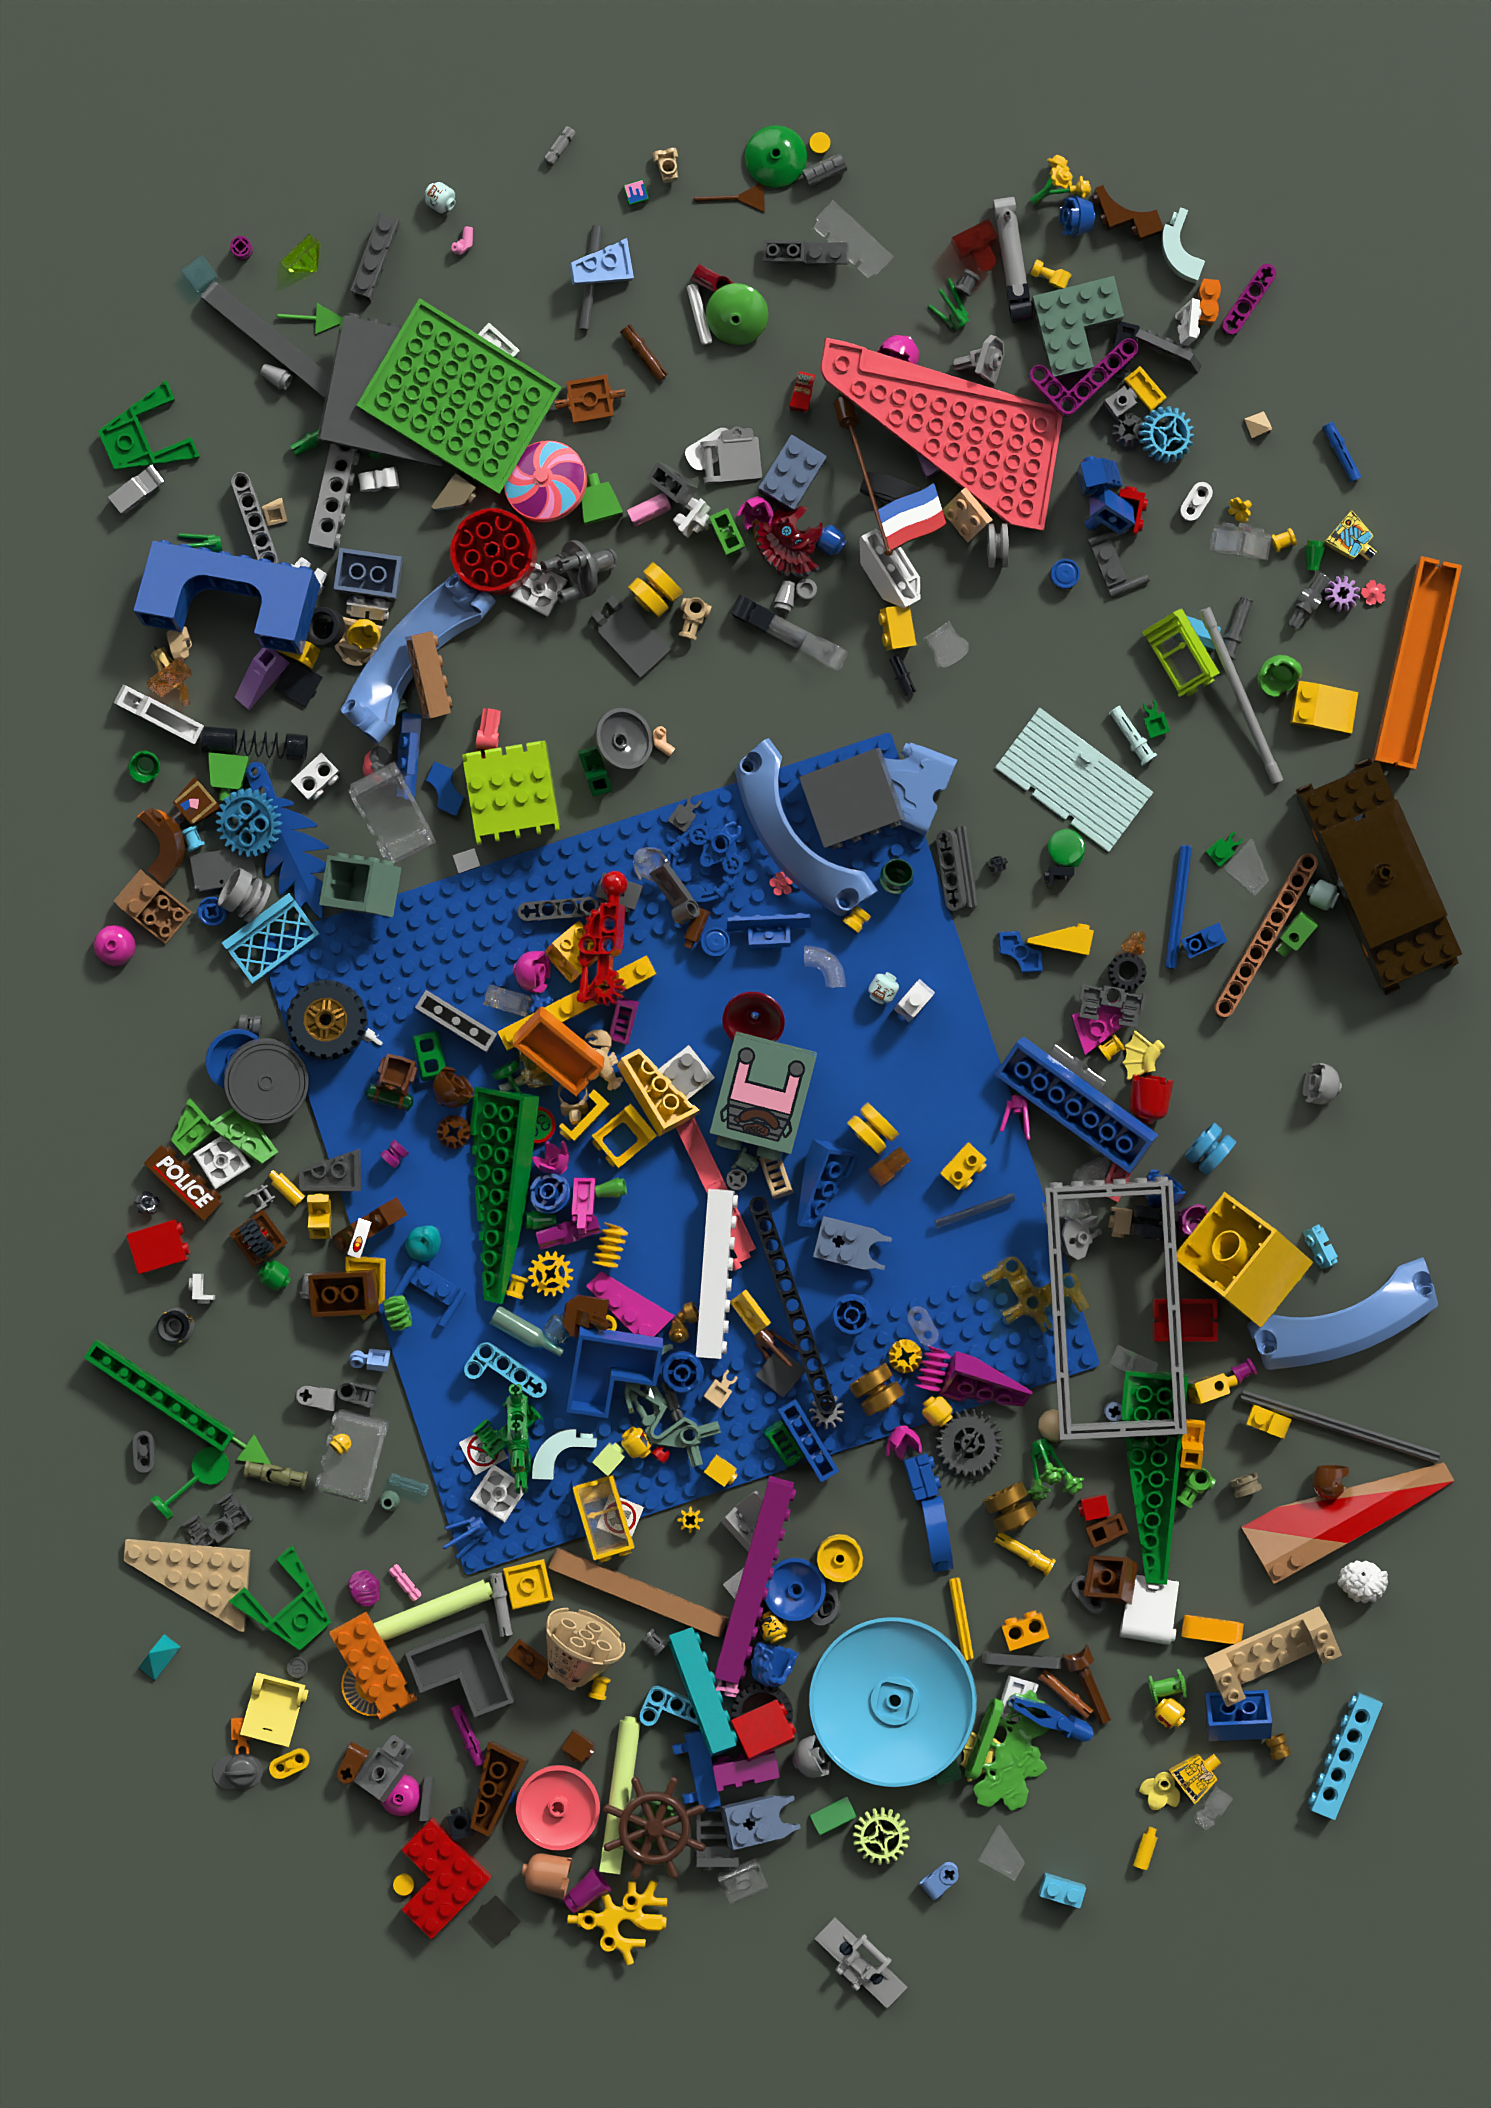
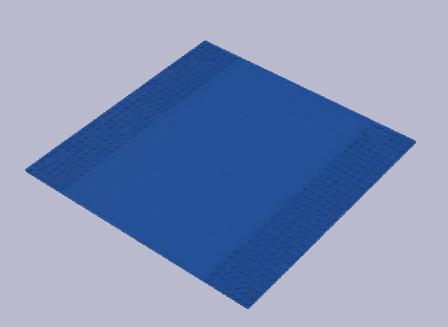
M884 733L779 768L778 790L781 806L789 825L798 838L811 851L828 862L844 868L865 872L878 890L873 896L864 902L861 901L857 905L871 916L868 922H864L859 933L842 921L846 916L850 915L851 910L844 916H838L808 896L795 883L788 885L792 888L789 894H784L782 891V894L777 896L773 893L775 887H771L769 881L772 878L776 879V873L783 871L769 856L753 829L741 798L738 783L736 782L693 796L690 800V803L696 805L699 800L702 803L692 811L697 816L687 831L697 824H703L709 829H722L725 824L735 821L737 825L730 827L729 833L733 835L737 831V826L740 825L742 827L741 835L736 841L738 855L744 861V866L739 872L735 885L728 889L724 898L719 897L706 902L695 901L699 908L711 913L698 943L694 942L692 949L684 946L687 940L684 936L690 921L683 925H679L674 921L672 917L674 907L649 875L653 869L666 862L669 853L668 847H672L678 840L677 837L684 834L683 831L668 821L679 804L684 807L686 806L687 799L399 893L397 894L393 917L345 911L312 922L320 935L268 972L285 1027L287 1008L290 1007L291 999L296 996L301 988L306 987L311 982L333 980L352 988L361 997L367 1010L368 1026L366 1025L365 1031L369 1028L375 1032L376 1038L383 1042L382 1046L374 1041L367 1042L362 1038L360 1045L352 1050L350 1054L339 1059L322 1060L303 1053V1051L295 1046L294 1041L289 1036L292 1048L300 1055L307 1069L309 1080L307 1094L328 1158L332 1159L361 1149L362 1190L340 1191L350 1224L395 1197L398 1198L407 1213L399 1221L367 1239L361 1257L386 1259L385 1300L393 1297L394 1290L414 1260L408 1255L405 1247L408 1235L413 1229L432 1225L438 1229L441 1236V1245L437 1255L432 1260L418 1262L467 1292L445 1328L438 1323L449 1305H446L411 1282L407 1285L402 1296L407 1300L412 1316V1326L405 1330L393 1331L385 1315L384 1302L379 1306V1313L448 1523L452 1525L475 1516V1518L481 1517L488 1529L484 1533L486 1536L481 1538L460 1557L466 1574H471L586 1536L572 1489L573 1486L607 1476L592 1462L609 1442L612 1445L616 1442L622 1447V1435L629 1428L640 1427L644 1431L646 1430L634 1402H632L634 1413L629 1414L624 1398L625 1381L614 1380L608 1418L566 1412L578 1337H571L569 1335V1339L564 1344L563 1340H561L562 1334L560 1332H567L562 1325L565 1304L576 1295L596 1297L588 1289L587 1285L602 1271L673 1315L678 1316L677 1314L683 1309L684 1304L691 1301L695 1303L698 1312L700 1307L708 1194L677 1129L674 1128L661 1136L657 1134L619 1071L617 1064L612 1066L616 1078L622 1077L623 1079L618 1089L608 1090L609 1082L605 1081L600 1075L595 1080L589 1079V1083L586 1086L588 1095L593 1090H596L610 1105L576 1141L573 1139L568 1141L560 1133L562 1130L559 1127L561 1123H564L571 1131L578 1124H571L569 1115L564 1116L561 1113V1103L558 1097V1088L561 1084L546 1073L518 1086L522 1093L539 1096L538 1106L548 1109L554 1116L556 1125L552 1137L545 1142L534 1143L532 1157L536 1156L545 1159V1143L549 1142L561 1149V1142L564 1140L569 1152V1163L566 1171L560 1174V1176L564 1177L570 1186V1201L563 1211L555 1213V1226L535 1231L526 1229L525 1213H530V1210L538 1211L531 1202V1185L537 1177L547 1175L532 1160L523 1221L511 1274L528 1279V1276L533 1275V1272L528 1269L535 1266L532 1260L538 1262L539 1254L545 1257V1253L548 1251L550 1256H553V1253L556 1251L557 1257L560 1258V1256L565 1255L563 1261L571 1262L567 1267L568 1269H573L569 1273L573 1280H567V1283L570 1285L569 1288L562 1287L564 1293H560L557 1290L556 1296H553L552 1292L545 1296L544 1290L538 1293V1286H531L534 1279H529L522 1293L523 1299L505 1294L503 1304L486 1301L483 1295L482 1272H484V1264L480 1257L483 1249L482 1240L479 1241L481 1224L477 1220L475 1194L477 1178L474 1175L473 1167H476L475 1155H472L474 1136L470 1132L467 1143L456 1149L445 1147L437 1136L438 1124L447 1116H460L471 1126L474 1097L467 1104L459 1108L441 1106L435 1100L436 1096L433 1091L434 1079L421 1081L412 1036L434 1030L439 1031L446 1066L454 1068L456 1070L454 1074L458 1077L463 1075L470 1082L474 1090L475 1087L500 1090L499 1085L508 1082V1078L495 1080L491 1074L499 1067L513 1060H517L519 1063V1068L511 1074L514 1079L539 1068L536 1063L516 1047L507 1051L498 1034V1031L537 1011L536 1009L528 1014L527 1009L532 1004L529 995L533 992L526 991L519 986L516 977L513 975V967L524 953L545 951L552 942L576 922L581 921L585 926L587 920L586 917L524 921L518 916V907L525 902L592 897L598 902L599 898L595 897L603 872L619 871L625 875L627 881L643 886L635 911L625 912L623 949L620 955L614 957L613 970L617 971L647 955L657 974L620 993L623 995V998L638 1001L639 1006L629 1044L626 1045L612 1041L608 1056L614 1052L619 1063L622 1057L640 1049L659 1069L688 1045L692 1048L715 1078L690 1097L688 1101L699 1109L695 1120L728 1190H734L728 1186L726 1178L728 1173L734 1170L731 1167L737 1154L743 1147H746V1152L754 1157L757 1153L758 1145L742 1141L740 1150L728 1149L717 1145L718 1135L710 1133L733 1041L726 1034L722 1023L725 1006L738 994L744 992L764 993L778 1002L785 1016L783 1033L776 1042L817 1052L792 1153L783 1152L781 1157L793 1193L773 1199L759 1160L760 1156L757 1158L759 1164L753 1173L749 1172V1174H746V1185L740 1190H735V1195H738L737 1209L756 1249L749 1252L750 1258L740 1262L741 1268L735 1271L734 1269L732 1271L729 1270L728 1279H732L731 1292L727 1291V1300L731 1301L744 1290H747L771 1323L766 1328L769 1331L772 1329L776 1334L796 1346L749 1208L751 1199L761 1196L768 1202L834 1396H837L836 1404L839 1402L843 1403V1406L837 1408V1410L845 1411L843 1415L837 1414L842 1419V1422H838L836 1419L833 1420L836 1424L835 1428L832 1427L831 1422H828L827 1430L824 1429V1422L817 1427L816 1423L819 1418L814 1421L810 1419L816 1413H810L809 1409H816L817 1407L811 1404L815 1399L806 1372H804L784 1398L758 1378L756 1374L767 1362L762 1352L757 1348V1342L754 1340L760 1332L754 1335L730 1304V1312H726L725 1321H729L728 1333H724V1341L727 1342V1353L723 1354L721 1359L697 1357L701 1361L704 1370L702 1382L693 1391L687 1393L676 1392L680 1405L679 1410L682 1411L683 1417L695 1422L697 1426L718 1421L721 1433L701 1438L702 1442L698 1446L703 1464L692 1468L686 1448L665 1446L662 1451L666 1452L669 1449L670 1455L664 1464L651 1454L660 1445L652 1443L650 1447L651 1452L644 1458H632L624 1449L622 1453L625 1455L624 1459L609 1474L614 1475L620 1498L644 1507L640 1516L643 1517L809 1462L805 1456L787 1468L763 1432L781 1420L798 1445L778 1411V1408L795 1398L830 1455L888 1436L898 1426H908L910 1429L928 1423L927 1419L922 1415V1410L925 1407L923 1403L931 1396L936 1398L941 1395H938V1391H929L915 1386V1384H921L916 1378L924 1376L919 1371L921 1368H926L923 1363H920L917 1369L909 1373L899 1372L892 1367L889 1361V1351L892 1345L899 1340L908 1339L914 1341L921 1349V1362L929 1360L924 1355V1353L931 1352L927 1345L947 1351L951 1358L958 1351L976 1357L1027 1389L1057 1380L1046 1199L1018 1114L1013 1113V1109L1010 1111L1004 1131L1000 1132L1007 1101H1012V1096L1008 1084L995 1075L1001 1063L950 909H948L945 903L944 891L926 837L901 825L891 829L886 826L881 828V833L872 836L869 833L861 835L862 840L851 843L850 840L842 842L843 847L831 850V847L824 848L799 778L875 748H881L884 758L900 760L891 733ZM719 837L716 844L720 849H725L727 840ZM692 842L689 843L688 847L684 845L678 851L680 856L677 858L676 865L683 870L685 878L681 882L687 890L692 885H699L705 891H711L715 886L719 888L724 882L722 878L724 875H727L723 868V863L720 861L709 867H704L700 863L704 846L696 845ZM892 859H902L908 862L912 867L914 875L913 884L899 895L886 892L880 884L881 869ZM839 900L840 906L847 908L846 903ZM577 901V902H576L577 905H578V913H577V914H582V912H581V910H580V903H581V901ZM587 901V905H583V908L590 912L595 908V905L591 901ZM570 902L565 903L563 906L565 914H572L575 910V906ZM539 904L535 905L536 909L532 910L529 909V906H525V910H521V914H525L526 918H528L529 914L536 913V917H540L538 911ZM546 904L542 908V913L545 916H551L554 912V908L550 904ZM796 913L810 914L811 918L810 928L790 929L791 947L749 949L748 931H727V918L736 915L749 917L754 915L773 916L775 914L794 915ZM614 921L610 922L609 930L614 928ZM302 925L300 926L298 937L307 938L313 934L309 926ZM297 927L284 931V935L296 936ZM714 927L722 928L730 938L728 951L718 957L706 954L701 945L702 935L706 930ZM269 936L267 947L279 949L280 937ZM283 937L282 950L290 951L294 948L295 939ZM265 938L260 939L258 942L259 946L264 947ZM610 942L608 944V951L612 950L614 946L613 942ZM266 950L265 962H275L278 951ZM598 960L588 967V985L592 983L597 975ZM550 961V978H545L544 984H548L544 992L537 994L540 998L550 996L552 999L550 1004L578 991L580 989L581 975L574 982L570 983ZM888 972L897 978L896 982L899 985V990L890 1003L882 1005L870 998L868 987L876 974L885 975ZM920 979L935 993L916 1016L908 1022L894 1010V1007ZM425 990L497 1033L498 1036L489 1051L482 1050L416 1009L415 1007ZM603 1003L563 1024L589 1044L590 1040L594 1041L596 1039L595 1037L585 1039L584 1036L588 1032L602 1029L608 1032V1034L610 1033L616 1004L610 1003L609 1006H605ZM621 1006L622 1009L632 1011L631 1008ZM752 1012L753 1015H759L757 1012ZM327 1014L323 1017V1024L325 1026L329 1025L332 1018ZM619 1014V1017L630 1019V1016ZM617 1022L618 1026L628 1028V1025ZM617 1030L614 1032L615 1034L626 1036L624 1032ZM421 1040V1051L428 1052L434 1050L433 1040ZM589 1044L592 1048L601 1049L602 1047ZM387 1053L416 1062L417 1074L414 1083L409 1086L408 1093L413 1096V1106L408 1112L367 1100L366 1091L371 1084L377 1083L380 1076L377 1073L382 1058H385ZM436 1059L424 1062L427 1073L438 1071L439 1067ZM564 1087L560 1092V1098L569 1105H575L584 1098L586 1091L583 1089L575 1096ZM587 1096L586 1100L589 1111L586 1114H581L582 1120L597 1105L589 1096ZM867 1102L900 1134L893 1142L888 1141L882 1134L879 1136L887 1147L880 1155L870 1146L867 1147L855 1135L856 1132L847 1124L853 1116H858L864 1123L867 1121L860 1113V1109ZM631 1103L657 1134V1137L621 1167L618 1168L616 1165L612 1167L605 1159L607 1156L606 1152L603 1149L599 1151L591 1142L594 1140L592 1135ZM620 1123L603 1137V1143L616 1157L621 1156L638 1140L625 1123ZM448 1124L450 1132L446 1135V1138L454 1136L459 1140L457 1132L462 1127L453 1128ZM394 1139L409 1152L405 1158L399 1161V1165L396 1168H393L380 1156L384 1150L390 1147V1143ZM813 1139L828 1141L858 1153L851 1173L847 1178L844 1177L838 1185L840 1190L836 1195L833 1193L827 1202L828 1208L822 1217L826 1216L874 1228L882 1235L892 1237L891 1242L878 1241L869 1248L871 1259L885 1265L884 1270L877 1268L863 1270L813 1257L822 1217L814 1228L797 1225L805 1159ZM969 1142L987 1159L984 1162L987 1166L979 1174L975 1172L970 1177L973 1181L965 1190L962 1187L960 1190H957L940 1172ZM778 1161L766 1163V1166L777 1164ZM738 1166L735 1168L742 1170L745 1173V1170L739 1168ZM780 1168L770 1171L769 1175L781 1171ZM783 1176L773 1179L772 1183L784 1179ZM617 1177L619 1179L624 1178L627 1195H623L622 1198H597L595 1193L593 1216H597L601 1231L602 1229L609 1228L604 1224L606 1222L622 1227L628 1232V1235L621 1236L626 1240L624 1244H619L623 1251L616 1252L621 1256L620 1260H614L618 1264V1268H608L592 1263V1261H599L594 1254L601 1253L597 1245H604L599 1240L600 1237H606L603 1232L580 1238V1240L568 1244H558L546 1249H540L536 1232L573 1220L574 1178H595V1186ZM786 1184L774 1188L775 1191L786 1187ZM756 1201L753 1204V1209L757 1212H761L765 1207L762 1201ZM767 1220L761 1222L760 1229L764 1232L769 1231L772 1226L771 1222ZM837 1235V1238H833L832 1242L835 1243V1247H840V1245L844 1244V1241L841 1239L842 1236ZM774 1240L769 1241L766 1246L769 1251L777 1250L778 1242ZM730 1249V1258H737L735 1251ZM1062 1252L1068 1372L1070 1376L1097 1367L1099 1359L1064 1253ZM546 1260L542 1263L546 1266L553 1265L556 1260ZM777 1260L774 1262L773 1268L776 1271H782L785 1268V1263L782 1260ZM561 1265V1267L559 1268L560 1276L564 1278L565 1271L563 1266ZM557 1266L545 1271L547 1273L545 1282L551 1277L556 1278L554 1272ZM537 1269V1278L541 1282L543 1279L542 1272ZM511 1277L509 1278L507 1290L509 1289L511 1283ZM783 1280L780 1283V1288L783 1291H788L792 1287V1283L789 1280ZM551 1282L546 1287L554 1288L559 1286V1284ZM844 1295H859L865 1298L872 1308L873 1318L871 1325L860 1335H844L832 1323V1307ZM790 1300L787 1303V1309L790 1311L797 1310L799 1306L796 1300ZM501 1306L540 1328L549 1341L564 1349L561 1357L542 1347H529L489 1324L497 1308ZM607 1309V1315L613 1316L617 1322V1328L615 1331L632 1333L609 1309ZM674 1317L654 1336L663 1338V1346L673 1344L674 1348L661 1355L656 1386L665 1401L664 1394L666 1393L665 1391L663 1392L661 1386L662 1382H664L662 1376L663 1364L671 1354L680 1351L689 1352L696 1356L698 1322L691 1324L685 1321L689 1337L683 1343H675L669 1337ZM801 1319L796 1320L793 1325L794 1329L802 1331L805 1328V1322ZM773 1337L775 1340L773 1345L777 1349L780 1347L803 1366L797 1351ZM808 1339L803 1340L800 1344L801 1349L804 1351L810 1350L812 1342ZM484 1342L493 1344L538 1375L547 1384L546 1393L539 1398L532 1397L522 1390V1394L528 1396V1405H532L543 1417L542 1421L538 1419L528 1428L532 1470L535 1456L542 1444L549 1437L560 1431L577 1429L576 1437H580V1433L593 1434V1438H597V1447H569L562 1450L555 1460L553 1480L532 1479V1472H530L527 1477L528 1492L522 1495L505 1522L470 1500L490 1468L475 1475L459 1442L474 1435L475 1433L472 1430L486 1418L492 1423L491 1426L494 1431H499L508 1423L507 1409L502 1404L506 1402V1397L510 1396L509 1387L514 1383L489 1366L476 1379L468 1378L464 1372L466 1363L477 1347ZM483 1346L480 1353L483 1357L488 1358L491 1356L492 1351L488 1346ZM770 1347L768 1349L765 1348L766 1352L771 1357L774 1352ZM902 1347V1356L897 1360H905L909 1365V1357L914 1352L907 1353ZM501 1358L498 1360L497 1365L500 1369L505 1370L509 1367V1362L507 1359ZM811 1359L807 1363V1368L811 1371H815L819 1367V1362L815 1359ZM945 1359L944 1361L948 1364L950 1359ZM472 1363L469 1365L468 1370L470 1374L477 1375L480 1368L477 1364ZM886 1363L893 1375L885 1382V1385L898 1382L904 1394L886 1410L880 1413L876 1412L867 1417L860 1404L870 1395L866 1394L855 1398L848 1386L871 1370ZM522 1370L516 1371L515 1379L519 1382L524 1381L526 1373ZM729 1370L726 1379L732 1381L735 1376L738 1379L735 1383L728 1386L732 1393L722 1407L718 1409L702 1396L715 1379L721 1382L723 1373ZM530 1376L529 1381L524 1386L528 1388L530 1384L534 1387V1393L542 1392V1384L538 1383L536 1385L531 1381L534 1378ZM822 1379L814 1382V1388L818 1391H822L826 1387V1382ZM640 1386V1390L643 1391L645 1389L644 1386ZM638 1395L637 1401L642 1405L646 1414L653 1415L654 1408L652 1403ZM942 1396L953 1409L951 1415L955 1414V1411L961 1412L963 1409L967 1410L991 1402L984 1400V1403H977V1399L965 1398V1401H956ZM825 1406L824 1410L829 1411L830 1406ZM668 1407L654 1429L656 1436H659L678 1422L672 1420L671 1410L669 1411ZM685 1430L683 1433L686 1441H692L695 1437L692 1430ZM780 1430L779 1432H777L776 1434H774V1435L772 1436V1438H773L774 1436H776L777 1434H779L780 1432H782L783 1430ZM787 1436L777 1441L776 1444L778 1445L779 1443L787 1439ZM788 1444L787 1446L782 1448L781 1451H785L787 1448L792 1446V1444ZM506 1447L503 1450L508 1458L496 1464V1466L514 1477L510 1473L509 1452ZM794 1450L793 1452L785 1456L786 1459L796 1454L797 1451ZM716 1454L737 1468L735 1471L737 1477L731 1485L727 1483L724 1487L704 1473V1470ZM608 1497L584 1504L587 1515L591 1512L596 1513L604 1510ZM601 1514L595 1516V1518H588L592 1533L602 1530L597 1528ZM470 1524L451 1529L453 1538L455 1539L467 1532V1526ZM469 1535L456 1543L458 1553L475 1537Z

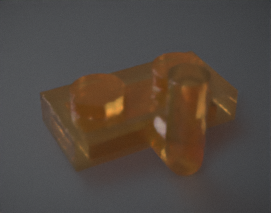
M176 659L148 680L147 688L160 697H164L176 688L180 691L182 705L187 706L190 704L188 687L182 682L192 675L191 669Z

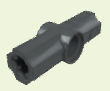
M1056 1044L1048 1053L1096 1090L1100 1091L1106 1082L1104 1079L1091 1071L1089 1066L1075 1056L1072 1057Z

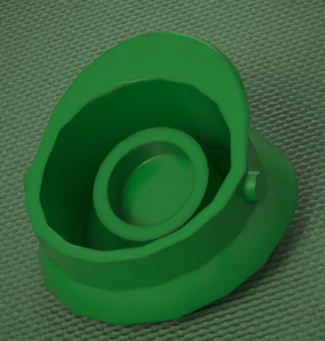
M1062 829L1055 832L1050 838L1048 851L1056 863L1064 867H1076L1083 861L1085 843L1077 832L1070 829Z

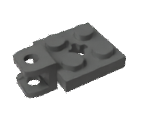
M396 1735L391 1736L382 1748L377 1747L353 1781L384 1803L408 1770L406 1764L413 1756L414 1749ZM397 1742L398 1745L393 1749V1744ZM406 1749V1753L401 1755L402 1751ZM380 1772H384L383 1776L380 1778L378 1774Z

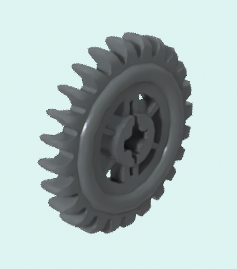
M963 1409V1415L955 1411L956 1418H951L949 1423L944 1424L945 1429L937 1430L942 1434V1436L935 1438V1440L941 1442L935 1448L942 1450L937 1456H945L942 1464L950 1463L948 1471L955 1467L956 1475L961 1470H963L964 1477L967 1476L969 1471L975 1477L976 1470L983 1475L984 1467L989 1471L991 1470L990 1462L997 1464L994 1456L1001 1457V1454L997 1452V1449L1004 1448L998 1444L999 1441L1004 1439L997 1436L1001 1429H994L997 1422L989 1423L991 1416L988 1415L983 1418V1411H980L978 1415L975 1414V1409H972L970 1414L967 1413L966 1409ZM964 1428H975L972 1433H966ZM962 1429L964 1435L960 1440H954L956 1434ZM980 1434L984 1437V1443H979L978 1437ZM974 1438V1447L969 1446L965 1449V1439L970 1440ZM954 1442L960 1443L961 1448L958 1452L955 1450ZM984 1446L982 1452L976 1456L975 1451L978 1447ZM966 1453H973L974 1457L964 1458V1455Z

